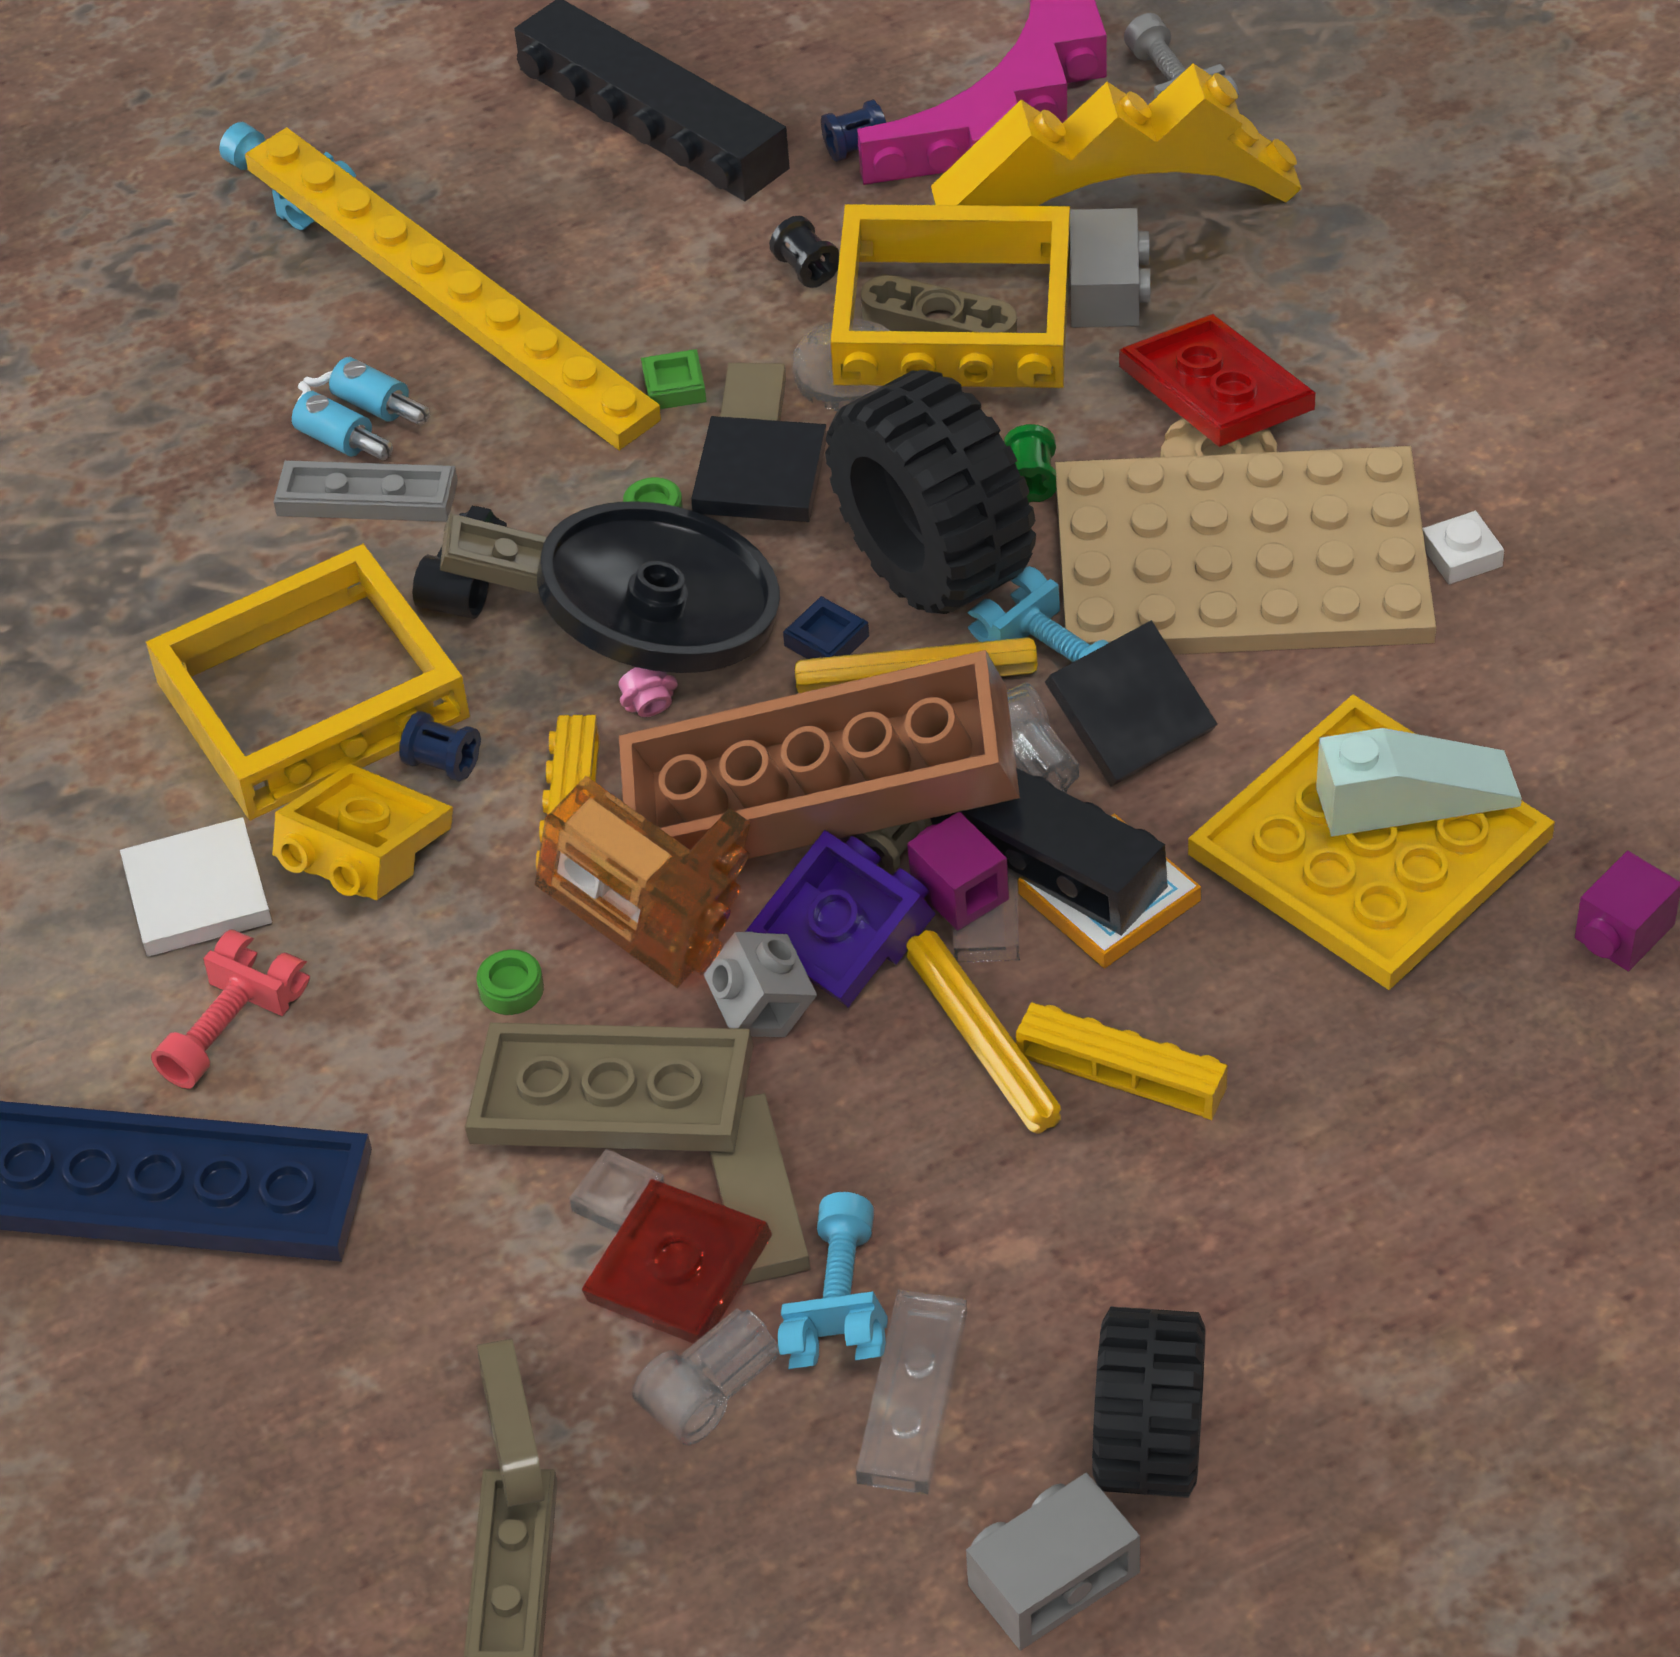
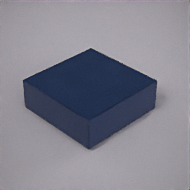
M822 596L783 631L784 646L806 659L850 655L869 637L868 621Z

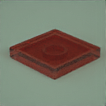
M651 1178L581 1290L590 1303L704 1348L771 1238L772 1232L767 1222Z

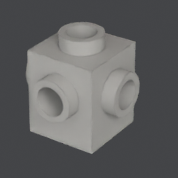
M734 932L704 973V977L728 1028L750 1029L752 1037H786L817 996L788 934Z

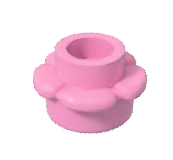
M635 667L624 674L618 685L622 692L620 703L625 707L626 711H637L641 717L657 715L671 705L673 690L678 686L677 680L674 676L667 675L666 672Z

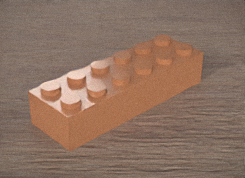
M986 650L619 735L624 825L670 857L668 871L662 878L813 845L824 830L839 839L1020 798L1007 687Z

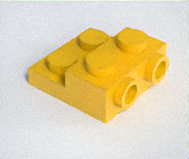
M349 763L275 812L272 855L277 857L282 866L290 872L300 873L304 871L309 874L319 875L330 880L332 886L345 896L356 894L377 901L413 875L415 853L451 829L453 807Z

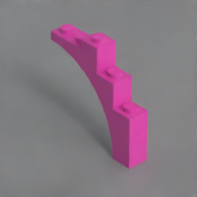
M1029 0V17L1016 44L993 70L973 86L947 101L900 120L857 129L859 164L863 185L945 173L1020 100H1023L1040 112L1042 110L1050 111L1061 123L1067 120V83L1107 77V35L1095 0Z

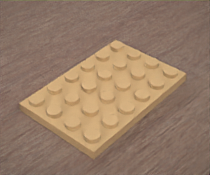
M1411 446L1055 462L1065 629L1090 645L1098 640H1106L1110 643L1151 620L1173 654L1435 643L1436 622Z

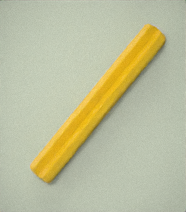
M1030 637L802 659L795 663L796 689L799 694L983 650L987 651L1001 677L1033 674L1036 672L1038 665L1037 650L1034 640Z
M925 930L919 936H912L906 944L908 960L1029 1131L1036 1134H1041L1047 1128L1055 1127L1061 1120V1115L1059 1114L1061 1110L1060 1104L936 932L931 930Z

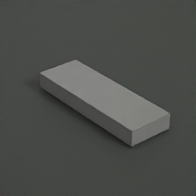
M284 461L274 498V506L277 516L447 522L458 479L455 466Z

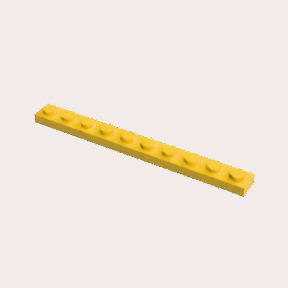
M287 127L245 153L247 169L617 450L620 451L661 421L660 405Z

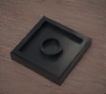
M711 416L691 497L692 511L702 515L810 522L826 446V424Z
M1152 620L1050 674L1045 681V684L1110 787L1206 735L1218 725Z

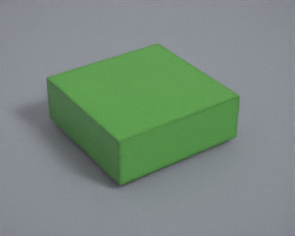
M697 349L641 358L647 396L660 405V409L707 402Z

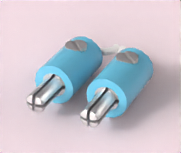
M345 357L337 363L333 371L327 372L319 378L305 377L298 384V389L302 390L303 393L298 398L293 409L292 424L295 429L350 457L356 456L363 450L381 460H386L392 453V443L372 433V423L369 418L315 391H311L310 387L322 386L329 382V390L333 395L387 422L402 416L418 425H423L428 420L430 412L428 407L408 398L409 390L405 383L352 357Z

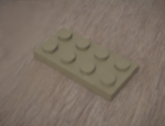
M490 1022L465 1124L469 1143L483 1145L734 1152L753 1051L750 1029Z

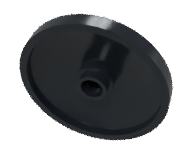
M629 501L606 503L589 507L570 515L555 526L547 536L543 544L537 571V586L542 603L550 616L566 633L589 649L605 657L634 667L660 672L698 673L731 666L748 658L758 651L770 636L780 601V588L773 568L750 541L738 532L710 517L684 508L653 502Z

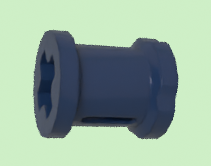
M874 99L864 102L863 108L839 116H835L833 113L821 116L823 139L830 156L835 162L846 159L847 153L858 150L857 129L886 123L882 109Z
M417 711L411 716L403 730L399 747L400 759L404 764L412 767L423 763L444 770L450 779L460 782L469 777L476 765L481 745L480 732L470 726L460 730L434 722V717L431 714Z

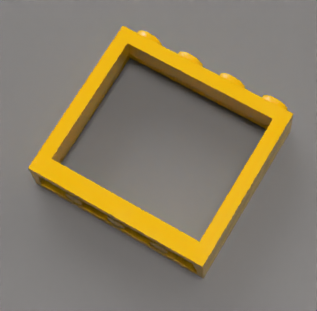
M845 204L831 333L833 385L883 386L913 370H926L942 373L943 377L953 378L961 384V387L1064 388L1070 259V206ZM859 262L1050 264L1047 332L853 331Z
M364 543L146 641L158 685L249 821L293 801L349 763L363 768L399 751L403 730L411 716L417 711L431 714L434 717V722L446 726H452L470 717L462 675ZM360 582V584L355 585V586H353V587H351V588L348 589V587H350V586H352V585L357 584V583ZM368 597L423 674L250 755L244 756L191 677ZM442 698L444 702L434 707L433 702ZM263 781L265 782L264 787L254 791L253 786Z

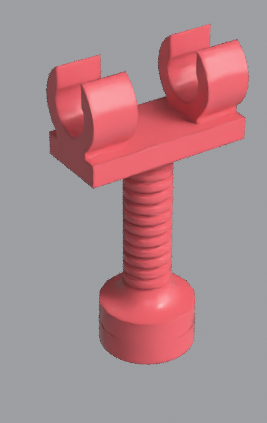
M233 929L225 932L217 942L214 951L210 950L203 958L210 985L223 991L186 1035L177 1032L170 1033L153 1051L151 1060L157 1071L165 1079L178 1087L192 1088L210 1067V1060L205 1051L248 1001L280 1016L287 1012L289 1009L288 1003L298 999L309 982L310 975L299 971L307 961L288 953H281L270 965L267 975L251 968L255 962L257 952L246 947L254 938Z

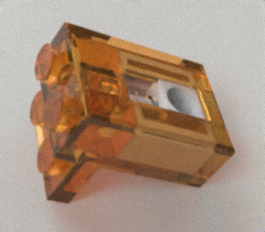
M585 776L545 817L535 886L678 988L693 971L700 975L707 971L723 947V942L718 940L719 933L728 921L731 914L729 908L741 890V885L736 881L738 874L749 857V852L744 848L751 822L729 808L690 850Z

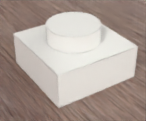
M1476 510L1423 528L1426 554L1448 585L1503 566L1504 548Z

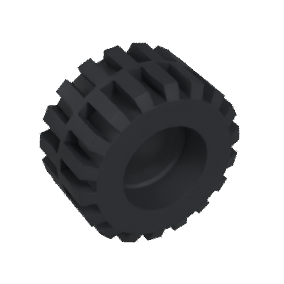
M1111 1306L1101 1324L1092 1453L1093 1476L1103 1492L1189 1498L1197 1484L1206 1328L1199 1312Z

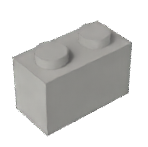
M1137 208L1070 209L1071 327L1139 326V303H1150L1151 290L1150 269H1139V265H1149V231H1138Z
M1086 1472L1067 1485L1060 1483L1049 1487L1036 1498L1030 1509L1008 1523L996 1522L980 1532L972 1542V1545L966 1549L968 1586L1021 1651L1139 1574L1140 1535Z

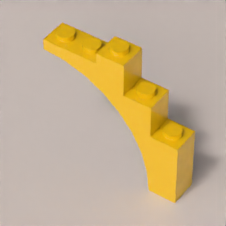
M1194 63L1149 105L1138 94L1132 91L1126 94L1108 81L1063 123L1050 111L1042 110L1040 112L1023 100H1020L931 185L935 205L1039 206L1052 198L1089 184L1130 175L1168 172L1219 176L1254 186L1285 203L1302 188L1294 168L1297 160L1290 148L1279 139L1270 141L1258 132L1248 118L1239 114L1235 102L1238 99V94L1233 85L1219 73H1215L1212 76Z

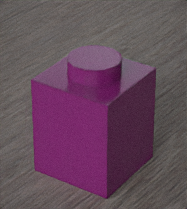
M960 811L937 825L928 826L916 838L907 843L910 875L929 890L925 899L957 931L1009 900L1007 858Z
M1627 850L1580 897L1574 938L1582 942L1593 954L1601 958H1607L1629 972L1675 925L1680 899V881Z

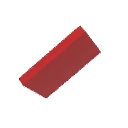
M1214 314L1119 349L1120 368L1218 447L1315 410L1316 392Z

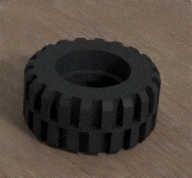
M913 370L841 407L827 431L826 442L829 447L825 455L826 464L831 468L832 472L829 478L833 493L838 495L841 504L839 507L845 523L848 522L854 532L855 537L853 539L861 552L865 551L871 560L870 566L880 578L884 577L889 582V588L899 598H907L910 606L917 610H925L927 613L947 614L1011 581L1024 571L1033 554L1032 550L1036 542V533L1032 530L1036 520L1034 508L1028 503L1027 495L1029 494V489L1025 477L1020 476L1015 464L1018 460L1010 445L1006 446L999 434L1001 430L992 416L987 417L981 410V403L972 393H964L959 382L950 377H943L942 373L926 370Z

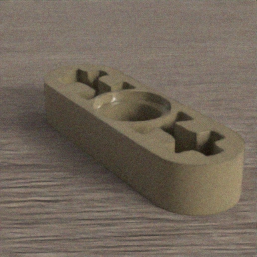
M894 275L876 276L868 280L861 288L863 320L875 329L916 332L1017 333V313L1009 303ZM935 310H946L953 314L949 318L934 320L925 316L927 313Z
M513 1339L478 1344L477 1351L482 1383L508 1507L544 1501L539 1458Z

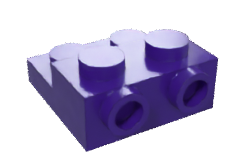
M824 830L745 932L788 934L810 981L849 1007L886 959L895 965L900 961L908 950L906 948L908 940L912 936H919L935 916V912L924 900L929 890L908 872L898 868L892 876L878 866V863L882 860L881 857L865 843L854 836H850L847 842L844 843Z

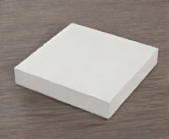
M243 817L120 850L147 957L216 939L231 929L241 932L272 923Z

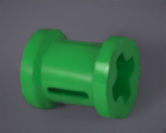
M1026 424L1017 426L1008 432L1004 438V443L1006 446L1010 445L1018 460L1015 464L1019 474L1025 477L1029 489V494L1027 495L1028 503L1045 501L1056 492V470L1051 466V458L1056 450L1054 434L1048 428L1040 425Z

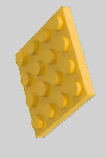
M1352 694L1188 838V855L1390 990L1553 838L1555 821L1521 800L1520 807L1331 837L1316 790L1319 738L1378 728L1414 733Z

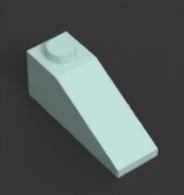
M1387 728L1319 738L1316 790L1331 837L1521 806L1522 797L1504 750Z

